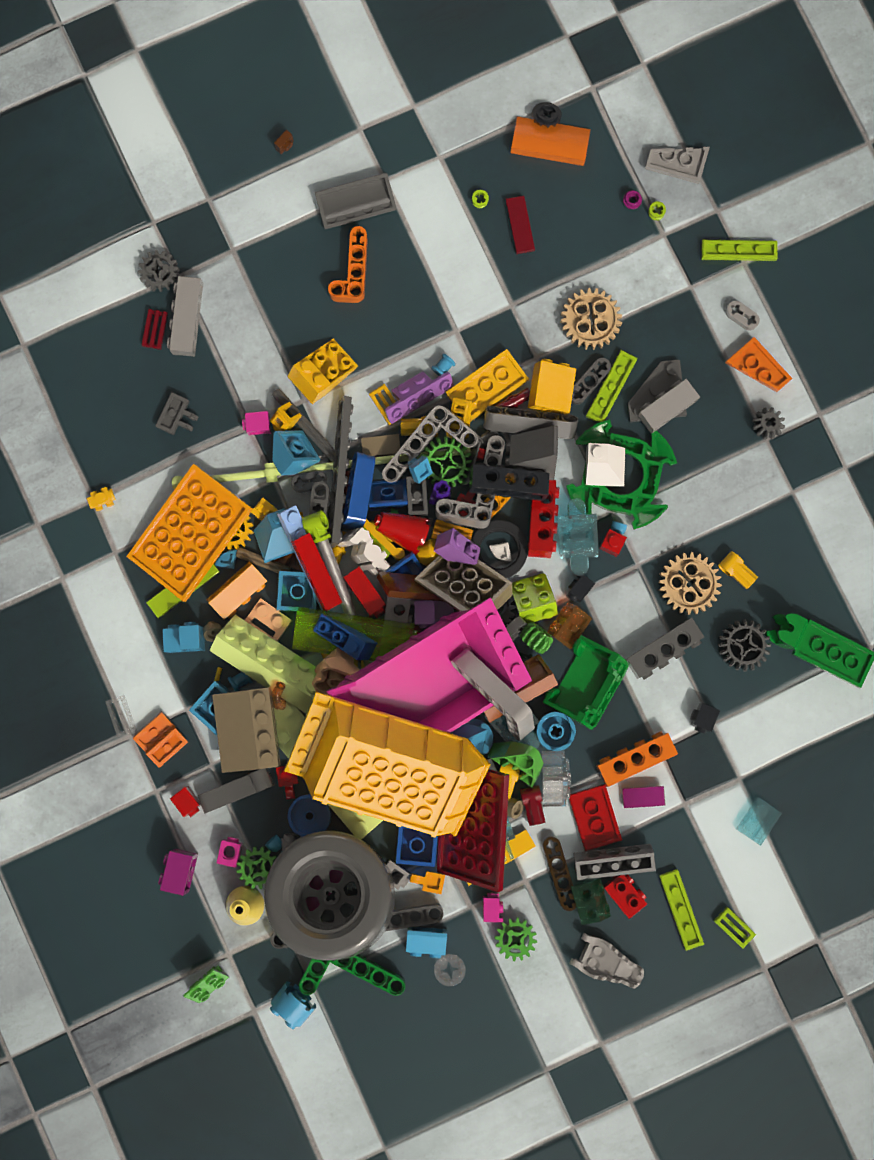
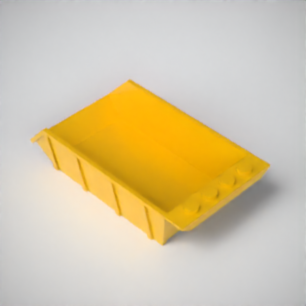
M316 691L284 771L303 777L312 799L321 801L322 804H331L357 812L358 815L364 814L394 823L398 827L404 826L431 834L432 837L436 838V836L449 833L453 836L458 834L491 764L467 738Z

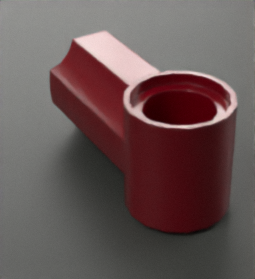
M539 785L520 789L529 826L546 823Z

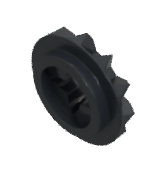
M542 102L533 108L532 117L534 118V123H539L540 127L546 125L549 128L550 125L555 127L557 123H560L562 112L555 104Z

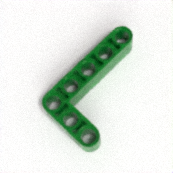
M360 954L350 957L347 963H342L340 960L311 959L299 984L301 993L304 995L313 994L329 963H332L395 996L401 995L406 985L402 976ZM363 962L366 964L367 970L360 972L357 970L356 965ZM313 963H321L323 970L320 972L315 971L312 966ZM375 972H382L385 978L382 981H377L374 978ZM304 981H312L314 984V988L310 990L306 989L304 987ZM393 981H400L402 988L394 990L391 986Z

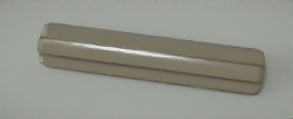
M243 548L237 550L236 557L248 562L250 561L276 573L279 571H291V567L274 560L265 563L261 555Z

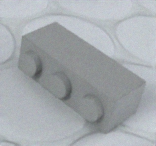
M687 379L682 382L678 380L671 385L672 389L669 392H661L655 397V402L652 404L648 402L640 408L641 412L638 417L651 434L700 398Z

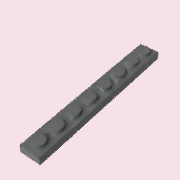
M344 396L338 404L328 518L329 528L327 529V532L331 535L328 538L331 548L341 543L343 536L340 530L341 524L344 521L342 506H344L346 501L344 488L347 485V476H345V471L349 465L347 451L350 448V440H348L352 429L350 415H352L354 408L353 404H351L352 397Z

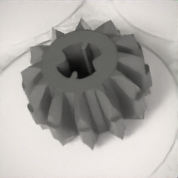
M773 407L769 411L767 408H763L762 412L758 411L756 413L757 418L752 420L756 424L752 427L753 430H759L756 435L760 436L763 434L764 440L768 436L771 440L774 439L775 434L780 436L782 434L780 429L785 428V425L781 423L785 418L778 417L781 411L775 414ZM771 421L772 424L768 427L766 423Z

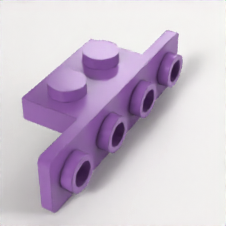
M421 372L392 389V394L398 401L385 408L388 421L393 424L454 387L451 374L446 372L431 380L424 372Z

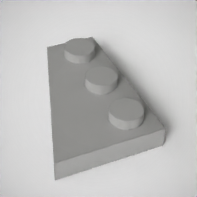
M693 147L686 149H651L645 169L699 184L710 147L693 149Z

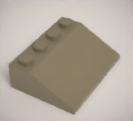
M439 555L415 578L417 583L457 611L474 608L488 598H491L496 609H499L512 596V582L479 559L477 564L472 565L447 561Z
M271 687L212 695L222 773L279 767L281 762Z

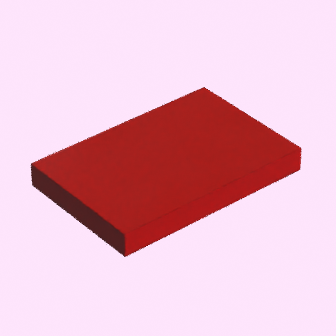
M605 784L568 794L584 851L622 840Z

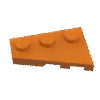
M755 337L725 362L775 392H778L793 379Z

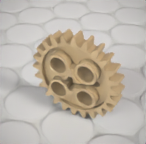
M588 288L586 294L581 289L580 296L574 293L573 299L568 298L567 302L569 305L564 304L563 309L566 311L561 312V316L565 317L561 319V324H566L562 328V331L568 330L566 338L573 337L571 343L577 340V347H580L583 343L586 350L589 345L595 350L596 344L602 348L603 342L609 345V338L615 339L614 333H619L620 329L617 327L622 325V322L618 321L622 318V314H617L621 309L620 307H614L617 300L610 301L612 295L605 297V291L598 294V288L595 289L594 293H591V289ZM588 303L592 304L594 335L591 334V320L588 319L590 315ZM598 305L602 306L605 311L597 312L595 307ZM583 307L586 313L579 314L576 309ZM598 324H603V325H605V326H606V330H605V331H600V330L597 328V325H598ZM584 325L588 331L580 332L578 327Z
M691 552L687 558L686 554L683 553L682 559L676 555L675 562L672 560L668 561L670 567H663L666 573H660V576L664 580H660L658 583L663 584L664 587L660 588L659 591H665L662 598L669 599L666 605L673 603L672 610L679 607L680 614L684 609L687 615H690L691 610H693L694 614H698V608L704 612L706 611L705 605L709 608L712 607L710 600L713 602L717 601L714 595L721 593L716 590V588L722 586V584L717 583L721 576H715L718 569L712 570L714 563L712 562L708 565V557L701 560V554H698L694 558V554ZM688 565L694 567V575L687 573L686 567ZM679 570L682 572L684 577L678 573ZM673 578H678L681 581L679 588L672 585ZM692 580L694 583L688 588L687 583ZM700 580L707 581V589L700 588ZM695 589L702 594V597L698 596ZM686 592L693 594V602H688L685 599Z

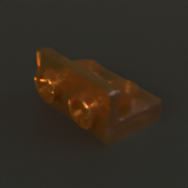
M567 603L560 610L557 619L550 624L547 633L571 650L574 642L579 639L592 618L578 606Z

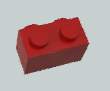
M628 874L614 876L602 887L627 918L630 919L647 905L645 902L647 897L640 888L636 890L633 887L634 881Z

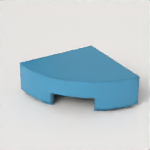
M229 550L223 553L216 560L215 566L235 569L237 550Z

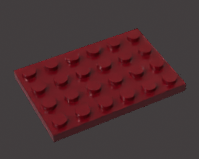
M488 769L458 834L453 836L449 833L438 836V873L495 892L503 891L509 774Z

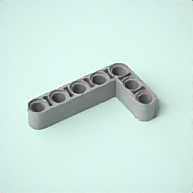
M435 406L382 471V476L387 482L398 481L409 468L408 463L402 464L400 462V455L405 453L409 461L413 458L416 459L441 428L463 446L469 448L475 447L478 444L479 436L448 408ZM438 409L445 411V417L442 420L436 418L435 414ZM453 421H457L460 424V429L457 432H453L450 429ZM426 424H431L433 427V432L430 435L424 433L423 428ZM469 433L475 437V441L471 445L465 442V436ZM414 439H418L421 442V446L417 450L413 449L411 445ZM390 468L395 469L397 473L394 479H390L387 475Z
M494 435L489 438L484 463L489 466V462L501 465L505 446L502 437ZM498 445L500 448L493 449L491 446ZM486 476L487 479H490L494 482V479L491 476ZM477 494L476 504L441 499L436 504V518L443 522L480 529L486 528L490 523L495 496ZM488 497L490 501L483 502L481 498ZM445 507L449 511L442 513L439 509ZM460 511H465L468 513V515L462 517L458 513ZM485 515L487 519L480 520L477 516Z
M464 649L451 661L453 667L506 717L508 730L515 739L521 741L535 728L530 707L471 651Z

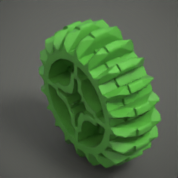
M444 436V442H441L438 437L436 438L438 444L435 445L433 441H430L429 443L432 448L430 449L426 446L424 449L428 454L422 453L421 456L427 457L429 463L430 461L438 463L440 465V474L438 476L433 472L426 479L432 476L431 484H434L436 480L438 482L443 480L451 482L452 486L455 487L454 480L457 479L459 483H462L463 481L460 476L467 477L464 470H470V467L466 466V464H471L472 460L466 459V457L471 456L470 452L464 453L467 447L463 446L460 448V442L454 444V437L451 438L450 442H448L447 436ZM447 447L444 455H433L437 449ZM453 448L460 453L462 463L452 460ZM446 457H449V461L452 464H447L444 468V464L440 460H445ZM449 469H459L455 475L445 477Z

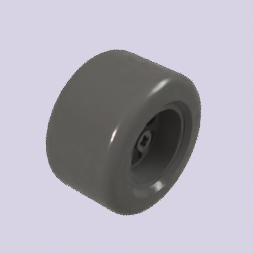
M320 831L300 837L279 854L267 876L264 902L271 927L279 939L291 950L315 960H341L361 954L380 939L393 915L395 888L388 866L372 847L359 838L347 833ZM331 870L343 872L339 883L330 881L329 872ZM316 875H319L324 883L320 890L309 886V883ZM350 882H354L357 887L358 893L355 896H347L345 894L344 887ZM329 892H336L334 895L336 899L328 901L329 895L327 894ZM308 897H317L320 905L313 911L308 909L306 903ZM344 903H349L355 908L347 918L340 911V907ZM324 910L333 911V923L321 921L320 918Z

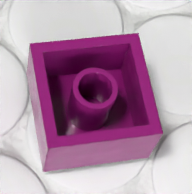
M173 849L169 851V854L166 853L163 865H166L165 871L161 873L158 882L161 885L160 890L182 896L190 891L198 854L181 849Z

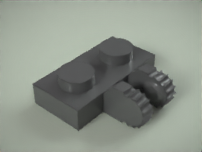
M171 392L156 424V428L172 435L175 434L178 426L192 432L193 427L190 424L181 422L183 415L193 421H197L199 417L186 411L190 402L188 399Z

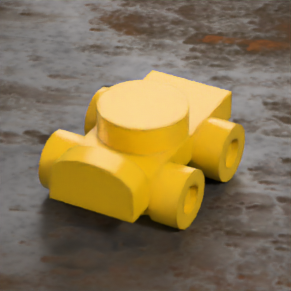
M108 487L100 489L101 492L99 493L97 491L91 492V497L87 498L90 509L95 508L96 511H101L104 504L107 507L113 506V501L116 500L113 490H108Z

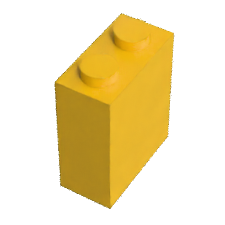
M541 359V361L534 364L528 408L552 413H570L576 368L570 367L567 363L555 364L550 359Z

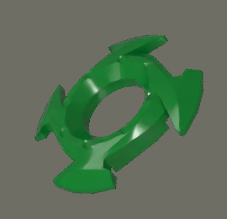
M606 420L586 430L576 440L575 444H610L625 448V454L634 457L641 465L643 471L641 485L637 490L626 495L615 494L608 490L606 486L585 485V462L581 485L576 487L574 484L566 485L571 501L587 520L592 518L591 509L593 503L604 510L633 516L634 521L631 525L633 530L652 523L668 509L666 504L654 505L650 503L658 491L663 464L666 463L672 466L677 464V460L667 440L657 430L651 434V446H649L647 442L637 438L610 434L611 421Z

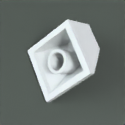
M588 443L586 447L585 485L624 486L625 448L610 444Z

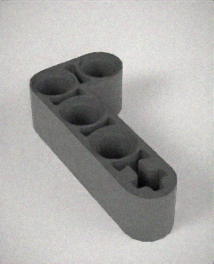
M265 768L198 795V799L205 814L270 788L275 784L269 769Z

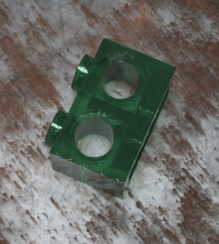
M600 878L571 886L582 925L601 922L611 917L610 907L606 901L604 886Z

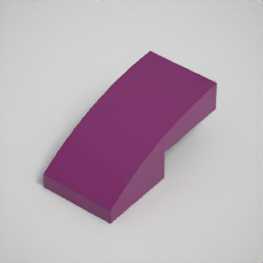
M664 786L624 788V808L665 806Z

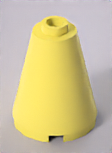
M251 886L235 888L226 899L227 915L233 922L239 925L255 923L260 919L264 911L262 894L258 890L252 889Z

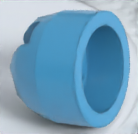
M613 521L611 530L623 535L627 525Z
M275 835L265 846L272 852H277L282 848V842Z

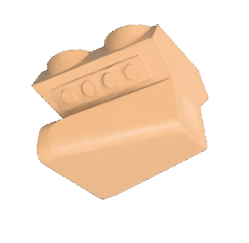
M338 647L333 650L315 668V673L317 674L312 682L315 691L328 695V689L337 687L345 679L344 677L347 675L351 676L359 671V668L354 664L355 659Z

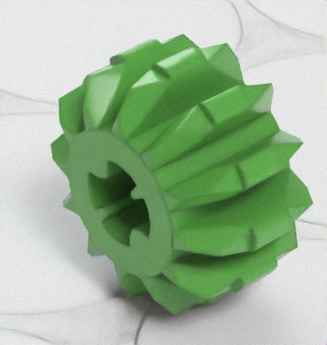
M530 622L525 626L520 634L522 641L540 654L547 651L553 642L551 635L534 622Z

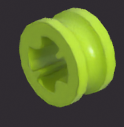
M484 190L475 191L472 196L473 205L477 208L485 207L489 200L487 192ZM478 195L480 197V195H483V200L485 202L482 203L481 201L480 203H477L476 196Z
M660 201L653 202L648 210L649 217L653 220H661L665 215L666 207ZM654 207H656V209H661L660 215L658 213H653Z

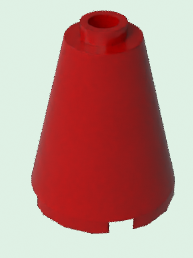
M381 512L380 515H376L373 523L378 532L415 555L420 551L417 549L418 546L424 545L429 531V525L426 524V522H429V519L419 516Z

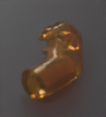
M277 682L272 691L273 707L276 710H284L286 707V701L281 700V695L285 689V684L282 682Z

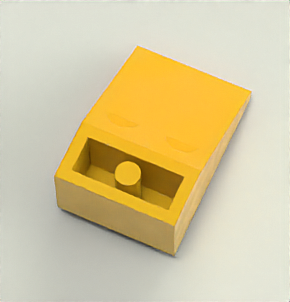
M333 338L294 364L287 377L310 403L314 404L351 374L358 365Z

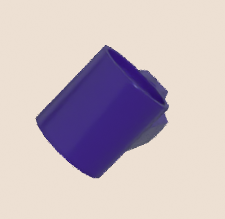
M441 480L435 483L429 504L436 505L441 499L451 498V487H449L447 481Z

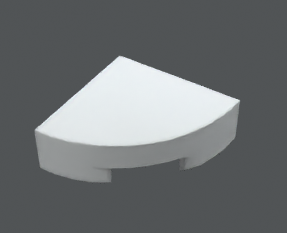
M508 542L489 546L492 554L497 559L504 562L512 561Z

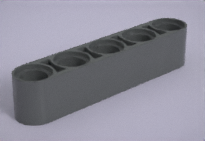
M488 406L485 409L483 427L491 431L520 434L558 426V438L573 439L576 435L578 418L570 414Z

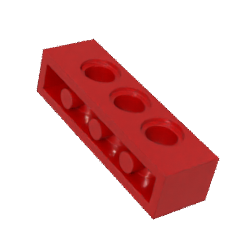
M549 480V495L546 498L550 501L549 503L531 500L528 557L551 558L552 552H556L557 541L553 540V534H557L558 523L554 522V516H558L559 505H555V498L559 499L560 490L559 487H556V480ZM546 516L549 520L542 521L539 517ZM545 534L548 538L541 539L538 535Z

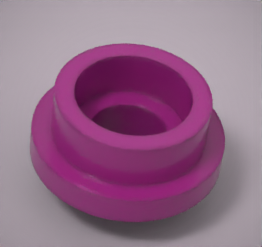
M631 190L625 193L623 197L625 207L637 209L641 205L642 197L639 192ZM634 198L636 202L631 203L629 199Z

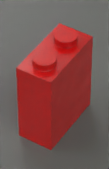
M360 566L343 577L371 619L374 616L377 619L385 614V602Z

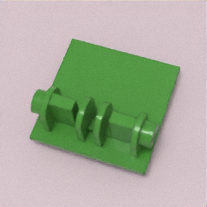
M219 965L213 966L207 972V975L204 974L203 978H200L199 981L190 986V990L183 997L197 1003L204 1002L215 989H219L225 984L229 976L221 973L223 970Z

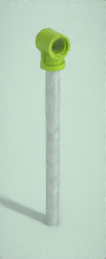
M318 511L302 518L304 530L306 533H310L314 543L318 544L329 575L343 602L341 606L349 627L365 634L328 540L331 535L327 532L329 522L326 514L323 511ZM373 654L369 660H363L365 666L375 661Z

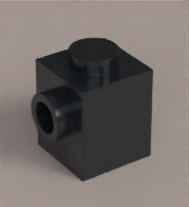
M699 703L697 710L694 709L690 716V720H692L691 725L695 726L694 730L705 734L706 731L712 732L720 710L704 703Z

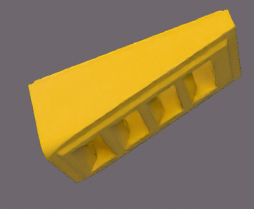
M454 397L451 412L456 416L457 413L464 414V417H457L470 427L472 401ZM458 405L465 406V410L458 408ZM453 421L450 429L453 432H457L456 429H460V424H457V421ZM447 432L446 436L452 438V436Z

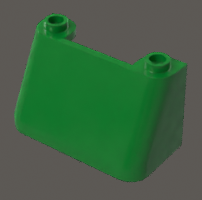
M580 635L579 639L573 644L574 654L576 655L558 689L552 688L546 692L543 703L592 730L601 719L625 676L629 664L620 654Z

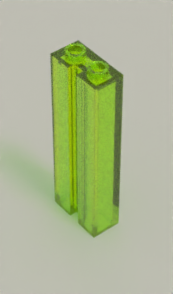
M299 607L296 614L292 649L330 654L337 648V646L313 631L321 613L365 634L377 642L369 659L370 661H375L376 657L383 656L409 640L410 636L417 635L418 630H414L415 624Z

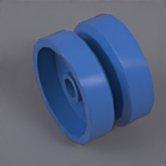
M311 794L297 798L293 801L288 811L289 826L301 837L314 832L326 831L332 819L331 807L328 804H322L321 801L312 799ZM308 812H311L313 814L312 819L306 818Z

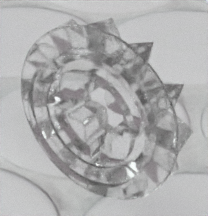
M446 954L439 958L434 967L436 979L445 986L459 984L465 976L463 960L453 954ZM448 962H450L452 968H458L452 972V978H450L448 972L441 971L447 968Z

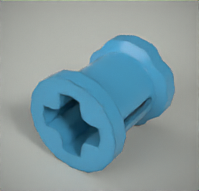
M443 353L441 360L436 366H432L431 369L438 376H441L448 372L452 366L454 367L456 363Z
M243 672L234 677H228L235 692L248 683H253L251 677Z

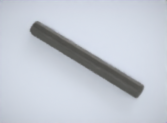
M281 389L275 390L272 396L281 406L288 402L292 404L286 412L291 417L298 413L302 415L297 424L329 460L333 462L335 449Z

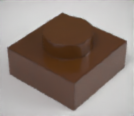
M288 130L274 142L275 149L280 154L288 151L293 145V136Z

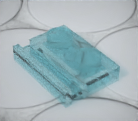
M757 797L736 830L761 846L782 813Z

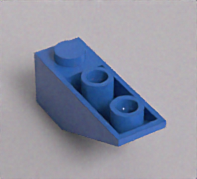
M322 613L313 629L314 632L356 660H369L377 645V642L365 634Z

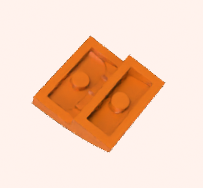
M162 711L133 736V740L146 752V755L158 768L188 743L187 739Z

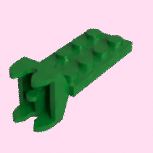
M776 614L772 617L775 623L780 625V631L770 630L765 633L766 636L770 637L769 640L772 643L792 650V655L857 688H862L874 661L873 651L800 615Z

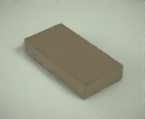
M399 434L361 438L362 452L371 456L393 455L400 449Z

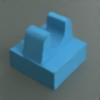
M421 456L419 459L413 458L408 462L413 480L418 484L433 473L428 458L425 456Z

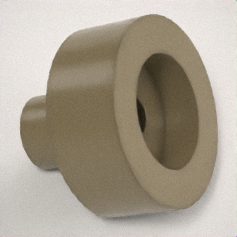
M214 621L208 622L203 628L204 638L207 641L213 642L217 634L222 630V626Z
M516 798L508 801L507 816L517 819L523 811V802Z

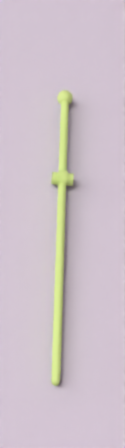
M467 447L464 453L471 452V449ZM453 448L452 456L460 455V453ZM447 449L436 450L433 455L442 456ZM421 452L416 459H419L422 453L428 454V452ZM401 454L399 460L400 462L409 461V458L406 454ZM395 455L375 457V465L387 464ZM349 460L348 468H351L352 460ZM333 462L314 464L299 473L333 470ZM274 463L264 464V470L212 475L211 477L218 482L266 477V483L278 482L277 476L281 474ZM174 476L172 478L174 490L182 480V476Z

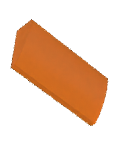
M517 117L511 153L584 166L590 129L556 124L555 127L550 125L549 128L546 125L540 127L539 123H534V119Z

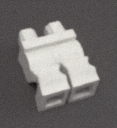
M363 528L347 531L342 537L341 543L338 544L339 547L353 545L350 557L355 563L360 564L359 566L362 571L368 570L372 575H376L378 572H385L390 567L385 560L387 556L385 551H381L380 547L372 544L374 540L370 537L369 531Z

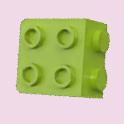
M541 573L512 582V595L515 599L518 615L527 624L558 615L556 600L546 574Z

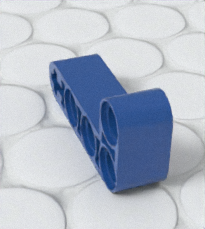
M355 452L353 456L345 506L342 509L344 521L341 524V528L354 530L362 528L365 524L375 467V456Z

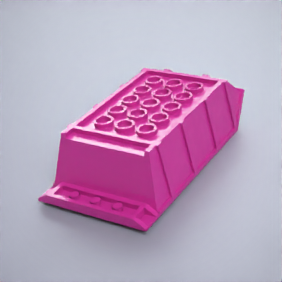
M488 598L474 608L453 612L448 616L441 617L440 621L419 634L410 636L409 640L383 656L376 657L375 661L351 676L347 675L337 687L328 689L327 693L342 700L451 733L493 706L453 667L451 661L464 649L471 651L513 692L530 683L532 679L492 599Z

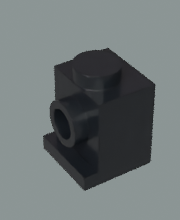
M582 572L576 576L579 580L574 579L568 586L570 591L566 597L574 603L576 601L580 603L595 585Z

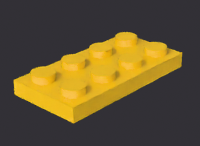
M506 349L449 389L445 394L452 403L454 397L472 401L471 422L483 414L486 407L497 404L528 382L529 378ZM458 405V408L465 410V406Z

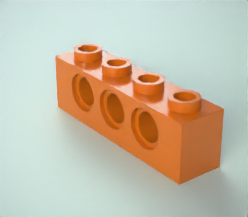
M660 731L651 736L652 739L647 742L643 739L634 743L635 747L630 750L626 747L617 751V756L613 758L607 756L600 759V764L596 765L606 787L677 755L678 752L669 734H663ZM652 744L658 747V753L654 756L649 753V747ZM635 752L641 756V760L637 764L631 760V756ZM616 761L623 763V769L620 772L614 770V763Z

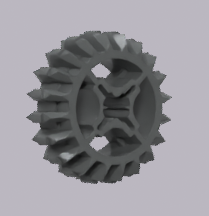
M743 619L741 624L737 620L734 622L735 627L729 624V630L723 629L722 632L726 637H719L724 643L718 644V647H724V650L720 651L719 654H726V657L723 658L724 662L729 659L731 660L728 664L729 667L736 664L735 670H739L742 665V670L745 672L748 666L751 671L755 670L754 664L757 667H761L762 665L759 660L766 662L767 659L763 654H770L765 648L771 647V644H766L765 641L769 640L770 637L763 636L766 633L765 629L759 631L760 624L753 627V620L747 625L746 619ZM738 630H746L742 639L731 638ZM751 633L756 636L759 647L752 642ZM746 641V645L750 648H746L743 650V646L739 643H743ZM730 644L736 647L738 658L731 652ZM747 652H757V655L752 660L743 661Z

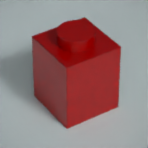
M609 529L599 549L617 557L627 537Z
M189 786L184 787L170 798L183 817L189 815L191 818L200 811L198 808L201 806L200 801Z

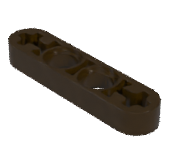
M549 836L543 841V849L557 896L564 910L573 911L578 905V899L561 843L556 837ZM549 840L557 843L554 849L556 853L560 851V855H554L549 858V854H552L551 849L546 847L549 844ZM557 858L563 862V866L559 870L552 867V861ZM562 877L567 878L569 882L568 886L563 889L558 886V880ZM571 889L572 893H568L570 899H574V902L571 903V907H568V905L563 903L566 901L565 894L561 896L560 892H567Z

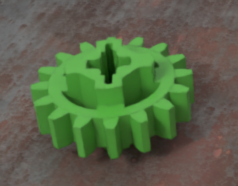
M256 846L253 847V852L247 849V856L241 855L240 858L243 861L237 862V865L241 866L237 873H242L239 880L245 879V886L252 884V889H255L256 885L259 886V889H263V884H266L270 871L267 869L266 863L269 860L272 867L277 857L276 855L270 856L271 850L264 852L263 846L260 851H258ZM253 855H262V857L257 860L251 858V856ZM262 862V871H258L253 875L256 869L254 864L257 865ZM246 865L249 867V875H247L245 870ZM258 876H262L263 878H264V877L266 878V879H264V880H262V881H255V880H254V879H255L256 877H258Z
M516 917L515 922L508 918V924L502 922L503 928L496 929L500 934L494 937L499 940L495 945L496 947H501L499 950L500 954L506 953L505 959L512 956L513 961L516 960V957H519L522 961L523 955L530 957L529 950L535 951L532 943H537V940L533 939V936L537 934L536 931H530L533 926H526L527 921L525 919L520 923L519 917ZM519 926L522 928L520 930H513L511 927ZM506 932L508 938L503 944V935ZM513 935L516 937L520 935V942L518 944L516 942L511 943ZM529 935V942L526 947L524 938ZM512 948L519 949L520 952H511L509 950H511Z

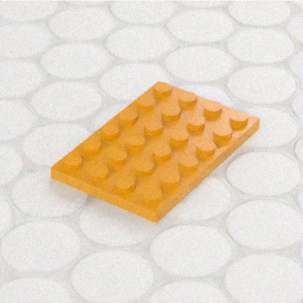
M193 464L126 557L180 600L186 602L253 508L200 467Z

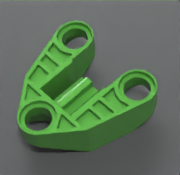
M513 741L494 743L487 754L502 767L511 763L513 770L521 769L519 779L531 787L534 786L544 764L540 752L535 747Z

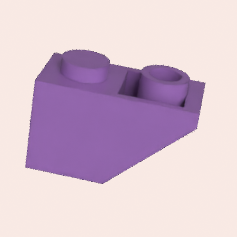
M452 528L437 535L434 552L447 561L475 565L478 561L480 547Z

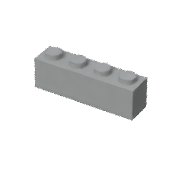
M178 276V281L174 283V293H176V298L172 301V312H174L173 319H170L169 324L172 333L167 341V348L170 349L173 355L195 357L203 292L201 278Z

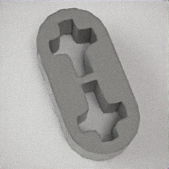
M739 301L731 302L726 308L728 318L746 330H754L760 322L759 316ZM738 307L737 311L739 313L732 314V308ZM752 317L754 319L753 323L748 325L747 319H750Z

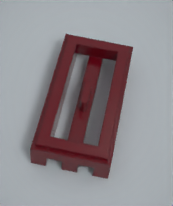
M148 310L142 341L143 347L162 349L168 312ZM153 315H155L154 323H153V329H152V334H151V339H150V344H149V343H148V338H149V333H150V328H151V323H152V317H153ZM159 316H162L157 345H155L154 342L159 322Z

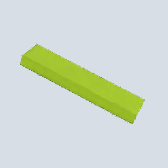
M701 241V260L777 261L778 259L777 241Z
M622 350L620 351L586 415L587 418L597 423L605 421L638 358Z
M214 564L194 591L220 573ZM165 588L146 603L157 618H160L182 600Z
M678 869L659 875L685 951L704 945Z

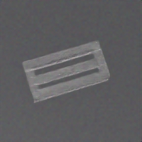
M125 695L105 701L118 738L137 731ZM119 700H121L122 705H123V708H124V711H125V714H126V716H127V719H128V722H129V725H130V728H131V729H129V730H128V727H127V724H126L124 715H123V713H122V710H121V707H120V704H119ZM111 703H115L121 724L124 729L123 732H121Z

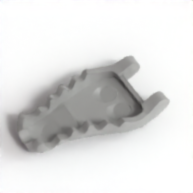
M583 933L581 939L587 943L579 960L571 958L570 965H573L594 979L622 983L634 989L641 984L644 977V969L631 962L609 942Z

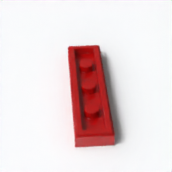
M306 533L291 541L323 611L327 612L343 603L311 534Z

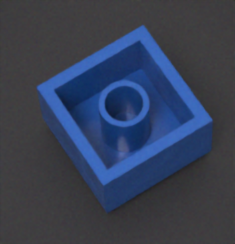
M404 826L399 827L396 864L435 867L438 836L435 838L431 834Z

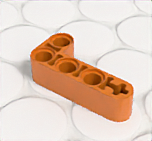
M361 226L352 228L350 232L347 281L335 280L328 286L329 296L335 302L359 303L364 299L368 239L366 230ZM358 235H361L360 245L357 244L356 238ZM357 252L363 254V256L358 259L353 257V255ZM357 270L362 272V274L359 277H354L352 275V273ZM335 288L342 289L340 294L332 293ZM359 289L361 292L359 295H352L351 291Z

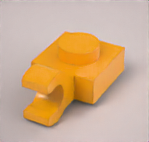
M426 871L425 876L411 873L410 882L422 884V891L442 894L444 874Z

